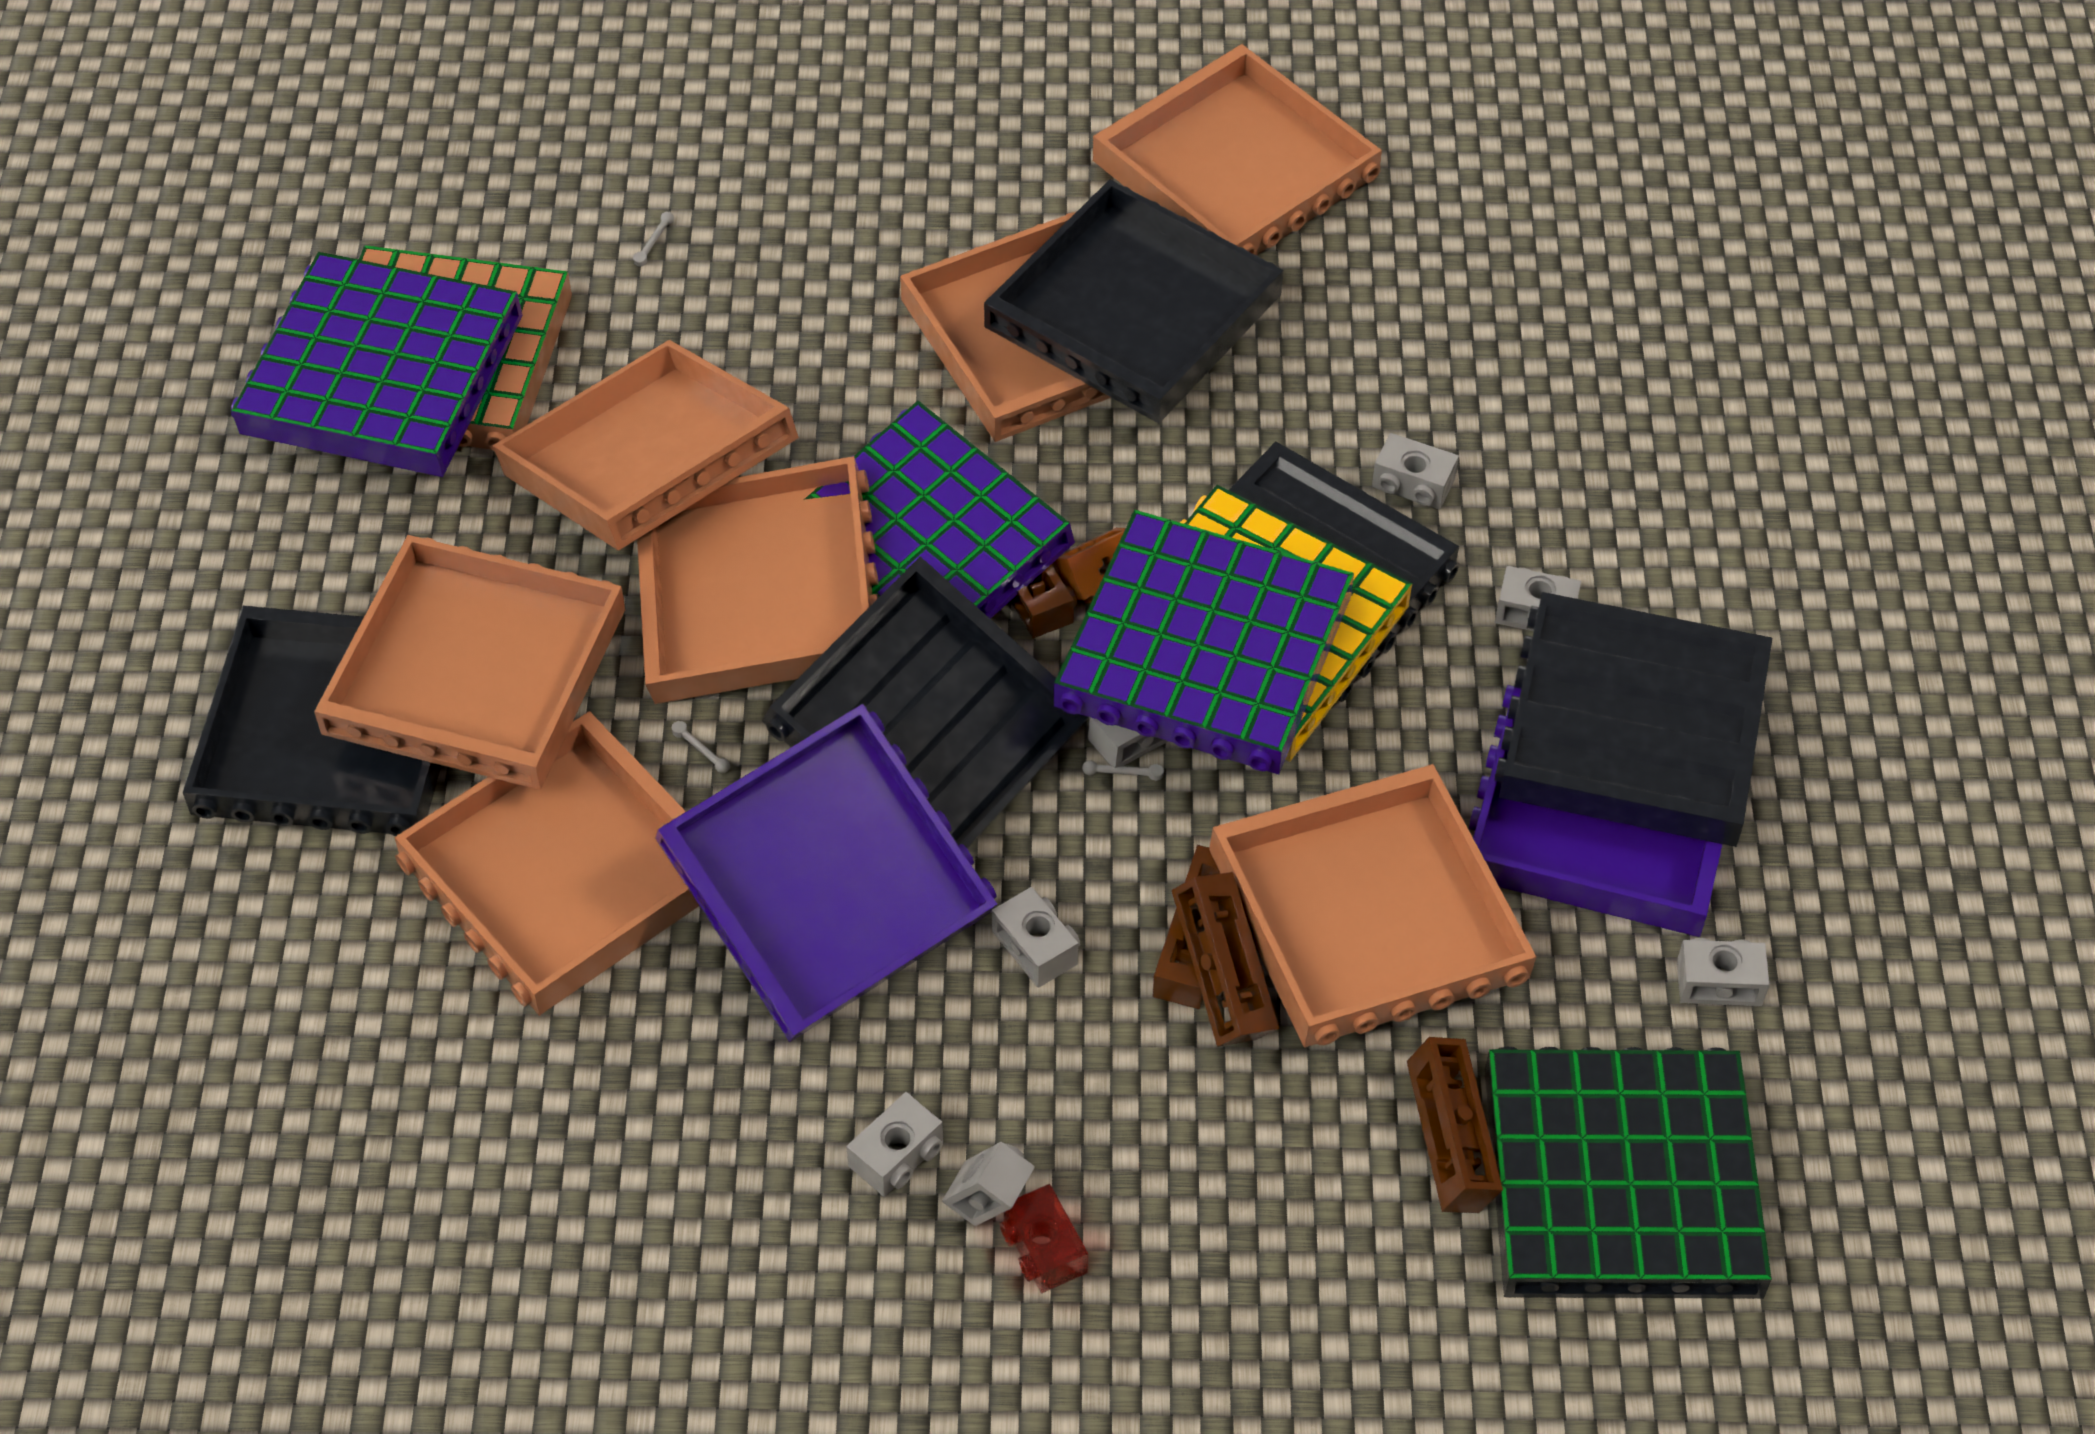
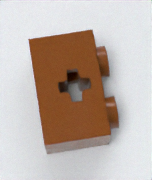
M1116 527L1064 552L1055 560L1062 582L1065 586H1071L1077 600H1084L1085 603L1092 602L1125 528Z

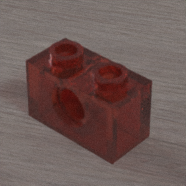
M1050 1184L1018 1197L1013 1207L1003 1212L1004 1221L1000 1222L1002 1235L1009 1246L1015 1245L1021 1255L1018 1261L1024 1277L1028 1282L1034 1280L1041 1294L1088 1273V1252ZM1044 1236L1051 1239V1241L1045 1244H1038L1033 1239Z

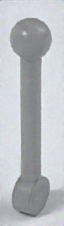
M671 212L661 214L660 224L642 251L633 255L636 266L641 267L647 264V254L665 227L674 221V216Z
M676 721L672 724V733L675 737L686 739L715 764L717 772H728L730 769L729 761L716 756L690 734L685 722Z
M1089 760L1084 762L1082 766L1083 772L1089 776L1094 775L1096 772L1149 776L1150 779L1157 781L1162 779L1164 775V768L1158 764H1153L1149 768L1120 766L1115 769L1111 765H1097L1094 761Z

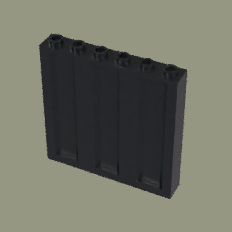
M1276 441L1229 489V491L1412 583L1409 607L1336 703L1346 700L1352 691L1355 681L1359 677L1365 678L1369 674L1375 659L1380 653L1386 654L1392 648L1397 634L1402 629L1407 630L1411 627L1423 605L1429 606L1434 601L1439 587L1444 582H1451L1458 572L1460 566L1457 562L1458 545Z
M920 556L769 707L762 722L775 739L784 741L790 747H793L863 704L868 712L874 711L882 721L885 728L883 734L890 745L896 744L903 752L907 761L906 769L913 779L918 777L923 782L929 793L927 800L935 812L940 810L946 816L952 828V831L949 833L957 845L963 844L968 849L1082 727L1089 717L1081 714H1070L1061 708L1054 707V682L1056 677Z
M1542 592L1539 607L1531 605L1527 628L1534 629L1533 636L1525 635L1520 658L1528 659L1527 665H1518L1514 688L1521 689L1520 697L1512 695L1508 719L1515 720L1514 727L1506 726L1501 749L1507 750L1508 756L1507 759L1500 757L1498 759L1494 781L1502 782L1499 798L1737 847L1744 825L1773 638Z

